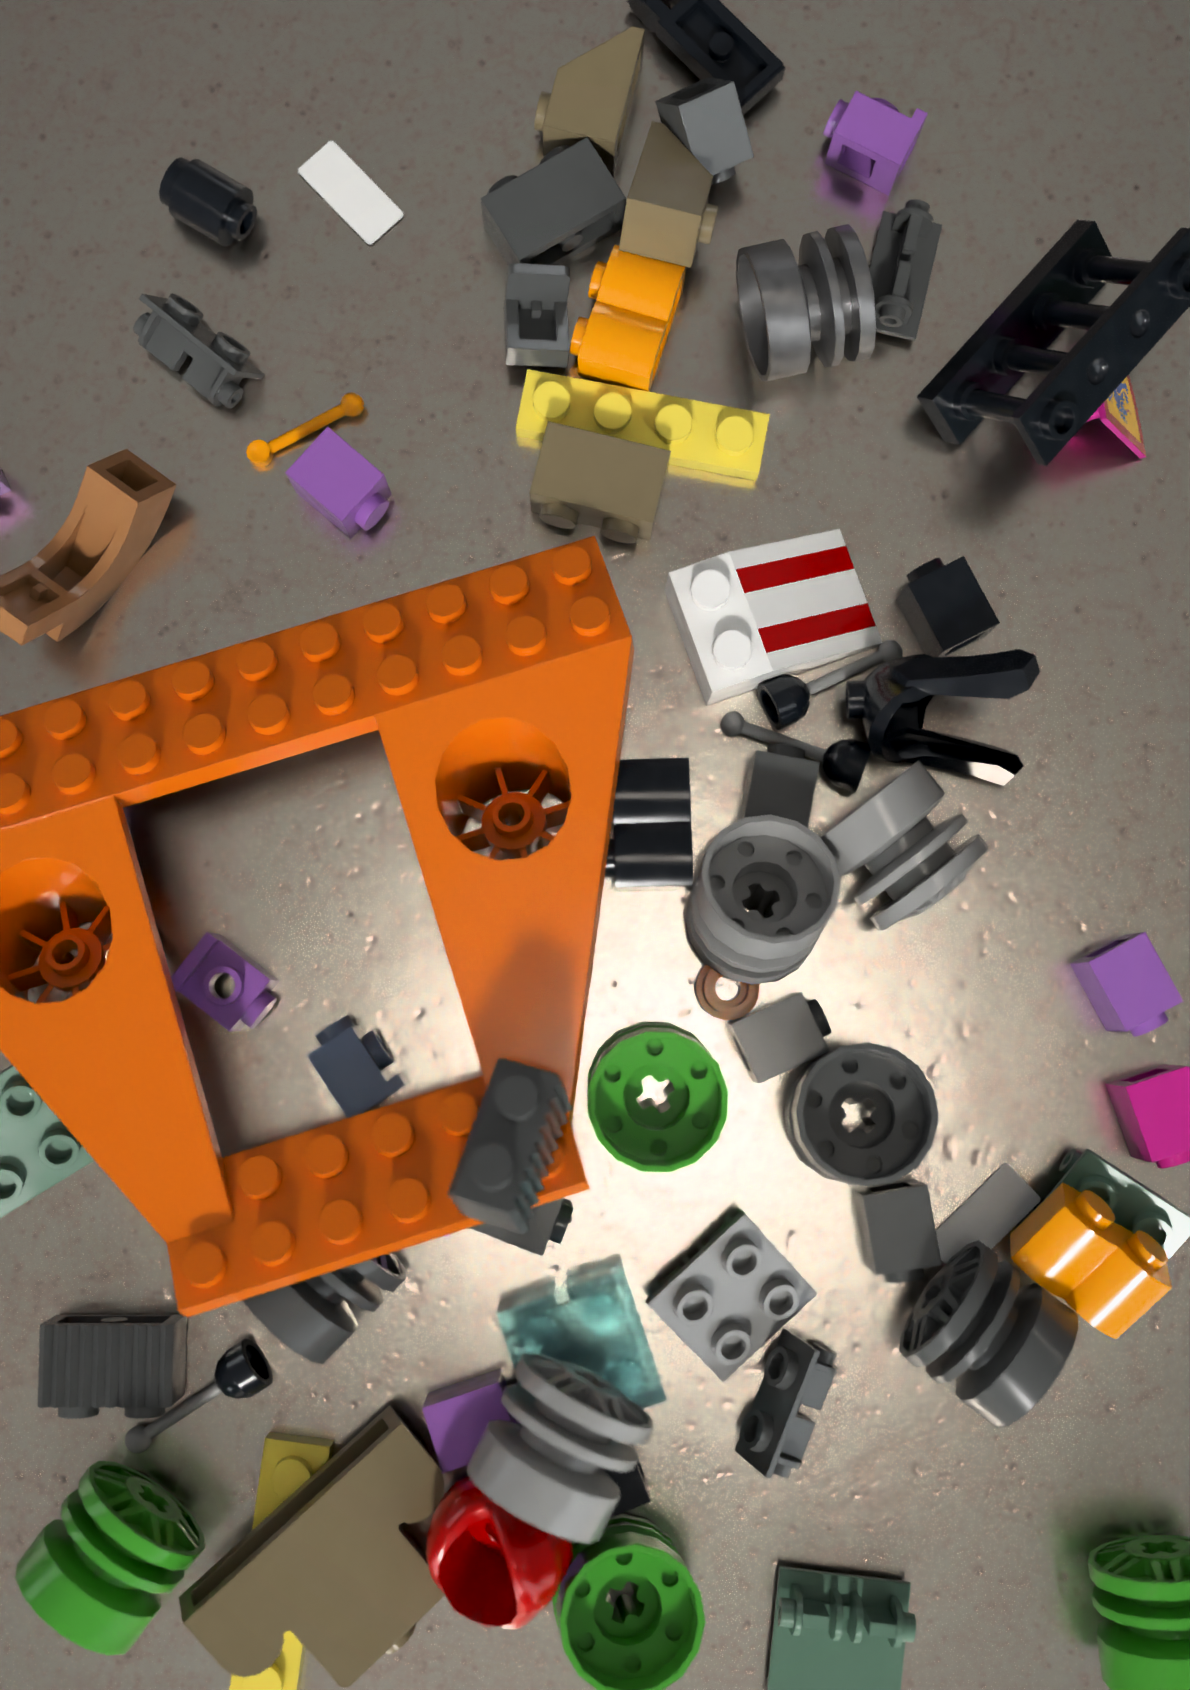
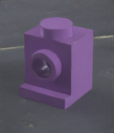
M855 91L850 103L842 99L837 102L827 122L823 135L830 138L831 143L825 164L889 196L917 143L928 113L916 108L912 118L900 113L887 100L870 98Z
M211 932L204 934L171 976L176 992L184 995L229 1032L241 1031L245 1024L251 1029L255 1028L275 1004L276 998L270 993L279 983L276 977L225 937ZM224 973L231 975L235 982L234 992L227 998L218 996L214 987L215 981Z

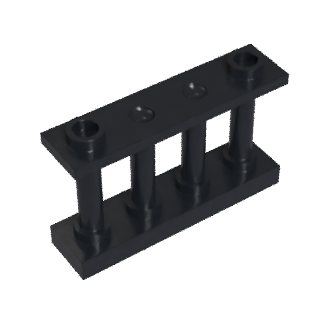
M1077 220L918 394V400L945 442L961 445L984 418L1015 424L1037 464L1047 466L1190 307V228L1181 227L1152 260L1112 257L1096 222ZM1106 283L1129 285L1111 306L1088 304ZM1065 328L1087 330L1069 352L1047 349ZM1025 373L1047 376L1027 399L1006 395Z

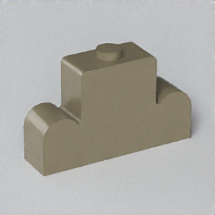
M390 1405L179 1597L183 1625L220 1667L231 1675L241 1677L253 1676L272 1666L281 1653L284 1643L283 1634L286 1631H291L340 1687H350L385 1653L392 1654L405 1645L414 1633L416 1623L444 1597V1593L438 1588L430 1575L426 1554L401 1525L403 1522L407 1524L421 1522L434 1513L444 1494V1476L425 1446Z

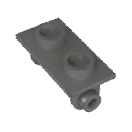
M909 200L906 202L905 208L899 210L897 214L883 211L869 267L875 299L876 332L913 341L917 337L942 229V224L933 223L934 219L929 213L930 206L925 201Z
M141 294L139 299L153 311L151 314L149 312L142 314L134 324L133 331L139 336V344L172 371H179L187 356H191L193 360L182 379L207 398L214 406L223 404L228 409L233 408L243 396L244 390L239 386L243 378L262 380L265 374L247 360L251 354L249 350L225 333L218 332L215 335L200 322L204 316L203 313L189 301L176 294H170L168 299Z
M785 1328L782 1330L776 1348L771 1351L767 1358L764 1370L765 1376L751 1410L742 1421L740 1439L735 1449L740 1456L764 1477L771 1479L772 1474L789 1478L792 1468H800L802 1457L816 1423L810 1418L798 1415L797 1413L801 1404L821 1411L834 1375L838 1371V1367L833 1364L837 1355L835 1351L815 1342L811 1346Z

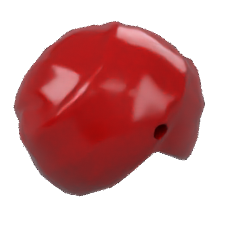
M467 1476L456 1482L444 1494L438 1504L427 1534L426 1556L433 1581L444 1593L455 1612L485 1627L499 1626L514 1630L528 1624L550 1603L571 1565L573 1544L570 1540L545 1532L516 1517L491 1500L474 1484L470 1476Z

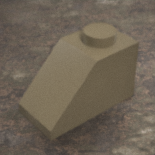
M632 26L557 69L552 92H541L535 115L534 129L543 132L544 156L558 146H572L588 137L609 172L614 174L643 64L645 29Z
M651 122L627 196L619 250L691 268L698 242L708 245L711 243L719 206L708 203L713 180L711 173L663 123Z

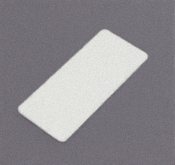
M329 141L298 169V173L369 245L377 241L403 217V212L334 141Z
M1003 1164L936 1230L941 1260L946 1264L963 1247L978 1240L992 1249L1040 1202V1196L1009 1164Z

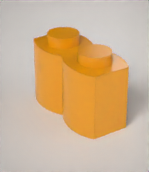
M614 245L607 263L597 261L588 291V298L594 299L596 302L589 319L581 316L578 318L570 344V354L578 356V376L605 384L651 391L683 291L685 266L620 251L618 245Z
M1062 1182L1010 1234L1011 1259L1037 1284L1050 1293L1063 1298L1089 1324L1109 1337L1117 1339L1172 1288L1167 1265L1168 1256L1161 1245L1146 1232L1137 1230L1135 1233H1132L1127 1228L1115 1223L1113 1211L1097 1194L1090 1190H1084L1081 1193Z

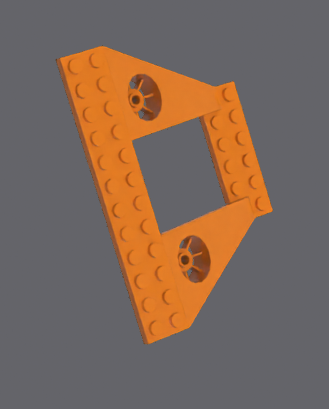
M595 536L0 716V1051L167 1243L177 1309L184 1316L191 1317L483 1224L484 1222L460 1214L461 1211L458 1210V1207H455L456 1204L452 1203L453 1200L447 1194L497 1060L501 1058L558 1074L572 1107V1110L565 1113L568 1123L560 1126L563 1136L555 1140L559 1149L550 1153L554 1162L545 1166L549 1176L541 1179L545 1189L536 1193L540 1202L531 1208L591 1189L572 1128V1119L634 658L632 635ZM379 730L483 1075L222 1157L123 808ZM530 789L527 794L521 792L508 793L509 791ZM547 793L553 794L564 802L545 809L541 805ZM502 794L495 798L488 806L483 805L484 802ZM470 817L482 822V828L462 834L465 824ZM563 824L555 836L545 832L548 828ZM490 846L494 847L488 857L474 852ZM93 921L88 930L79 928L78 924ZM112 933L111 943L104 945V943ZM38 956H39L38 965H37V966H34V964H35V962H36V960H37V958H38ZM48 984L35 1003L29 1001L28 989Z

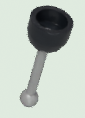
M886 640L881 643L877 652L808 683L791 675L777 676L758 685L757 691L763 711L777 730L792 725L806 715L810 705V695L878 664L901 658L903 654L902 647L897 641Z
M734 711L726 713L721 720V729L728 736L744 734L770 744L789 745L805 750V756L822 761L824 773L833 785L854 793L857 791L871 753L869 744L849 738L848 740L837 741L827 749H823L745 722L744 717Z
M247 1338L229 1348L217 1362L214 1383L148 1426H135L131 1428L125 1437L127 1449L133 1453L146 1451L151 1445L152 1438L221 1393L235 1399L249 1398L270 1386L273 1382L272 1370L261 1349L252 1340Z

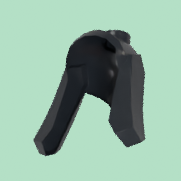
M1021 649L974 656L933 657L928 654L905 656L879 665L864 681H846L847 719H863L868 744L874 757L893 763L906 762L914 764L919 760L924 766L951 770L1005 786L1024 767L1018 755L982 742L923 729L926 707L935 695L1010 699L1029 690L1040 673V669L1035 655Z

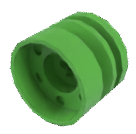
M641 1021L618 1030L598 1049L588 1071V1117L597 1140L617 1161L641 1172L671 1173L697 1163L717 1144L728 1119L729 1090L718 1062L692 1032L670 1022ZM652 1075L658 1083L664 1082L667 1079L670 1081L664 1088L667 1099L663 1103L657 1104L651 1097L645 1098L642 1101L638 1098L644 1093L642 1080L645 1077Z
M97 1461L81 1477L78 1489L70 1493L63 1501L61 1508L62 1520L55 1519L47 1524L18 1561L15 1579L22 1596L35 1613L61 1636L93 1652L107 1656L126 1654L161 1609V1593H171L184 1578V1570L192 1566L205 1549V1540L201 1528L191 1513L176 1497L154 1480L133 1468L117 1462Z
M623 1513L609 1519L600 1540L590 1544L572 1541L573 1558L571 1565L552 1598L554 1616L559 1628L564 1652L578 1676L595 1689L664 1690L684 1675L699 1652L705 1627L701 1592L669 1535L648 1519ZM627 1581L630 1582L634 1591L632 1596L620 1594L616 1602H612L608 1593L609 1590L612 1588L621 1591Z
M1180 1535L1124 1537L1103 1543L1090 1551L1088 1557L1089 1577L1096 1584L1092 1593L1093 1606L1101 1616L1106 1617V1619L1099 1623L1097 1629L1102 1680L1110 1690H1190V1537Z

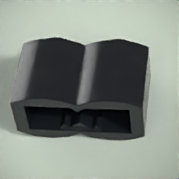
M689 758L620 760L613 809L614 839H609L605 877H615V892L685 890L693 887Z

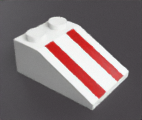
M840 529L726 552L668 573L665 594L706 706L755 690L760 683L777 676H795L879 647L882 643Z

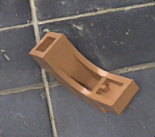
M128 449L88 465L72 510L57 534L31 560L0 576V632L9 636L21 646L45 633L58 642L91 618L112 597L142 558L165 516L176 484Z

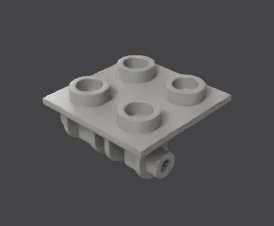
M743 1210L734 1218L727 1214L724 1217L726 1222L707 1238L709 1242L706 1245L700 1240L695 1244L699 1249L698 1253L692 1258L685 1253L681 1257L685 1263L683 1267L678 1265L661 1282L656 1280L652 1284L655 1291L645 1301L722 1382L727 1380L818 1294Z

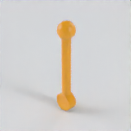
M346 393L339 405L269 442L258 439L252 441L246 450L247 457L253 465L265 467L271 463L273 453L346 415L349 417L359 416L364 409V400L356 393Z

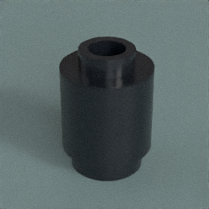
M183 157L174 160L162 178L159 198L164 205L169 207L170 214L223 246H228L236 239L243 240L252 230L257 217V208L253 205V192L238 181L199 159L189 161Z

